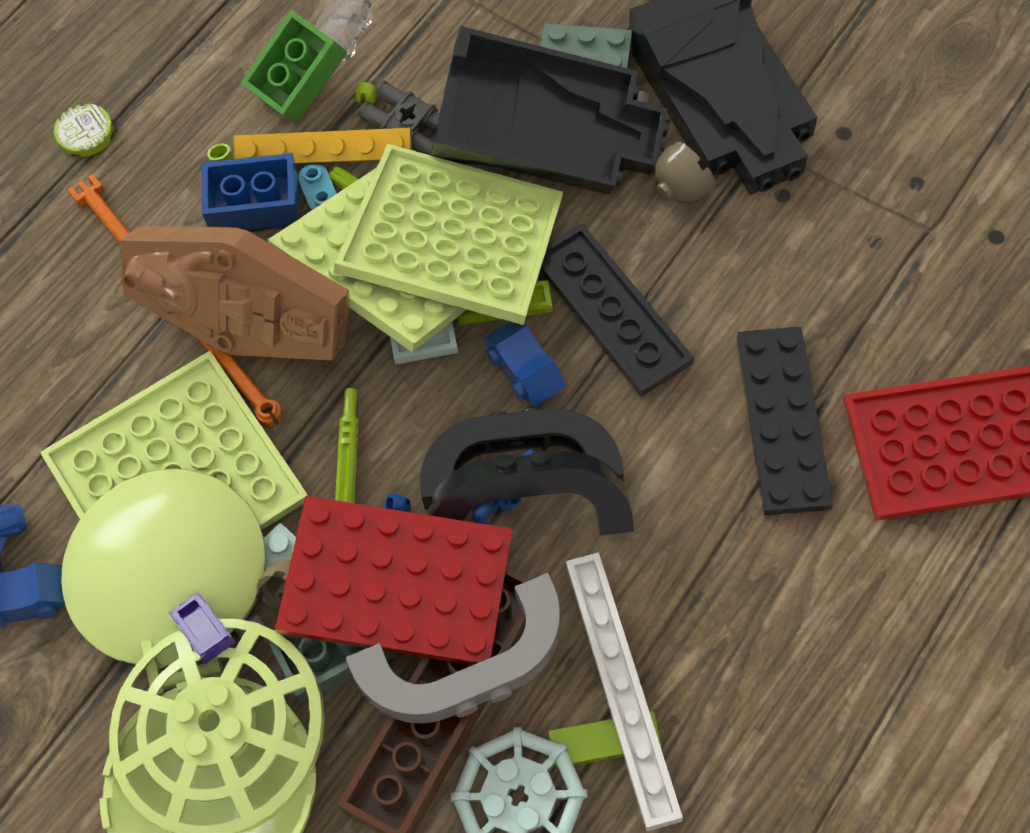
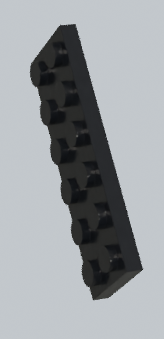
M583 223L548 243L540 269L541 273L641 397L694 363V357Z
M802 326L737 332L736 339L763 514L776 515L831 510L833 502Z

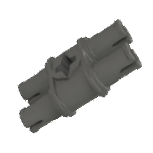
M382 81L376 90V97L395 108L391 112L386 113L366 101L359 110V118L377 129L411 128L412 149L416 152L430 155L433 141L422 133L428 128L436 131L439 117L438 109L435 105H429L415 97L413 92H403L387 81Z

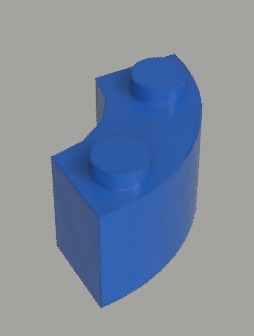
M510 321L483 338L488 347L485 350L486 356L493 366H500L512 383V391L520 401L526 399L531 405L536 407L567 387L555 361L541 348L528 325Z
M35 562L18 570L0 573V628L7 626V623L32 618H51L57 614L58 609L66 606L61 583L62 565Z

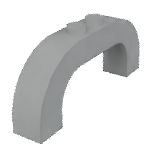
M546 573L515 586L516 599L526 619V625L522 637L511 649L435 682L412 684L394 674L389 667L380 643L345 657L359 689L366 699L379 711L394 719L409 723H431L456 714L457 717H464L475 712L479 704L489 700L492 703H496L510 697L512 690L525 685L545 668L552 658L559 640V601L549 574Z

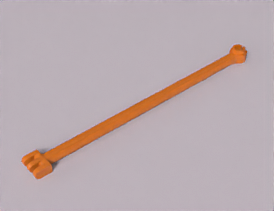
M93 174L87 177L92 185L91 187H88L83 180L77 183L82 190L80 194L73 187L69 188L67 191L81 208L88 204L119 243L130 233L100 196L105 190ZM198 339L207 351H211L224 372L255 408L258 422L266 428L275 427L270 414L263 413L265 409L273 408L271 411L272 415L280 424L283 418L280 405L276 401L265 397L233 356L220 352Z

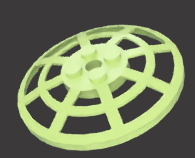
M219 619L225 628L246 630L236 648L229 647L215 657L229 658L220 678H201L196 662L202 659L196 651L193 652L190 642L180 629L150 649L128 675L119 691L112 711L109 730L110 758L114 775L123 794L132 806L151 823L171 833H243L258 827L278 814L293 800L306 783L317 761L323 740L325 721L323 697L318 680L305 657L290 641L268 627L242 619ZM259 636L269 639L280 647L294 662L300 674L278 681L266 664L249 654ZM175 643L179 659L171 663L159 674L148 691L134 688L136 680L149 663L167 647ZM243 664H246L258 672L267 686L247 694L234 682ZM183 669L188 686L174 700L159 696L158 693L165 683L179 670ZM302 688H306L310 711L308 737L304 748L284 740L287 725V706L284 695ZM273 700L275 713L272 735L255 729V707ZM128 701L141 706L136 727L138 751L121 761L118 734L121 715L125 703ZM153 709L167 714V734L149 744L147 726L149 713ZM218 713L220 722L217 728L211 732H205L203 729L204 719L209 714ZM249 744L265 749L264 754L255 766L240 777L233 761L247 749ZM170 749H173L184 760L177 782H174L165 775L154 760V758ZM277 754L298 762L293 774L281 790L264 805L254 810L245 789L253 785L265 774L274 762ZM144 765L154 781L166 791L172 793L166 817L154 811L141 800L131 787L126 777L127 775ZM198 767H219L226 784L211 789L191 788ZM231 797L240 818L230 822L214 825H190L180 822L187 799L210 802Z

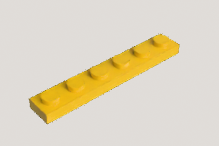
M393 128L234 135V159L293 153L296 164L380 161L387 144L413 150L412 129Z

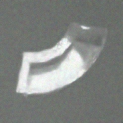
M329 0L323 8L315 27L348 52L342 61L351 59L356 51L359 36L370 25L373 18V9L371 8L373 0Z

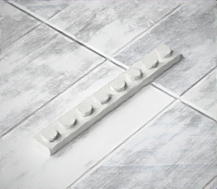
M599 552L566 561V568L646 832L682 822L683 816Z

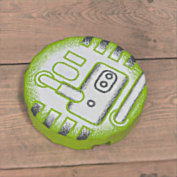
M79 104L68 108L59 116L55 122L53 133L57 144L66 154L89 157L101 152L109 145L112 132L114 134V125L108 112L102 107L94 104Z

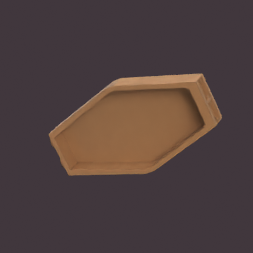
M138 226L121 240V283L124 295L220 352L238 356L332 361L346 344L349 290L249 231L231 227Z

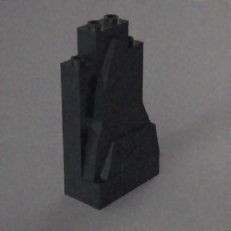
M653 0L631 8L629 13V30H632L631 53L663 107L668 108L667 114L686 146L701 158L697 163L702 170L708 167L714 176L722 175L731 168H734L749 195L759 191H768L779 183L786 180L793 181L804 174L808 155L800 143L807 141L814 135L817 116L759 29L751 6L752 0Z
M460 26L452 53L430 155L463 165L485 164L609 195L615 186H620L624 169L648 175L655 169L658 158L664 152V149L660 148L662 137L665 138L669 130L670 120L666 119L668 108L636 101L640 91V83L636 82L638 75L636 70Z

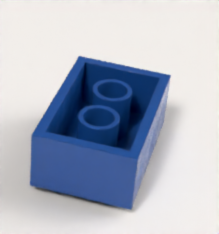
M293 153L201 163L202 215L207 227H231L254 230L289 226L301 218L299 173Z

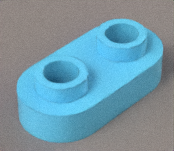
M310 164L299 172L298 180L310 211L337 194L326 168L322 165Z

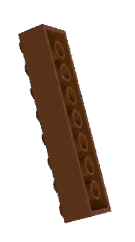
M506 567L491 658L511 649L522 637L526 625V619L516 599L515 586L532 579ZM422 657L408 682L412 684L432 683L473 665ZM488 701L477 705L478 709L470 715L457 717L456 714L431 723H409L388 716L337 806L344 814L378 833H415Z

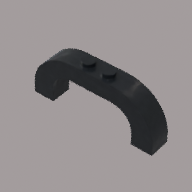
M526 408L516 413L497 411L488 416L475 417L457 423L443 432L434 441L424 458L421 468V498L424 509H429L432 496L442 481L454 471L463 467L470 459L482 454L559 446L600 459L613 468L623 481L624 473L620 452L608 431L598 422L582 413L567 409L539 410L538 408Z
M537 451L531 455L522 456L502 455L495 459L470 463L454 471L442 481L433 494L428 509V515L464 521L466 515L473 508L488 501L557 493H574L588 499L596 508L600 535L634 531L629 497L619 475L600 459L573 451Z

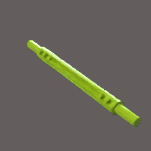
M347 388L344 392L343 417L340 418L335 493L336 501L355 503L359 419L356 418L358 391L354 388Z

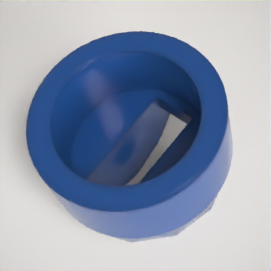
M388 494L386 497L384 508L411 512L410 500L400 494Z

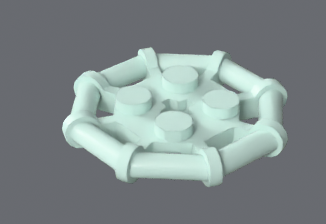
M514 727L513 731L477 747L472 746L468 750L470 754L454 793H450V802H454L465 832L492 833L495 829H499L506 833H530L545 827L550 833H571L583 800L588 798L587 790L583 789L567 752L569 747L564 743L557 744L522 730V727ZM514 746L513 758L503 760L495 766L486 759ZM523 746L548 755L549 758L543 764L523 757ZM555 763H557L568 790H556L549 771L554 767ZM482 765L488 771L480 793H469L479 767ZM519 786L525 787L524 793L529 796L528 801H521L518 806L512 805L513 798L509 796L510 792L517 790ZM557 800H568L559 825L556 828L550 822ZM470 803H482L489 820L482 829L479 827Z

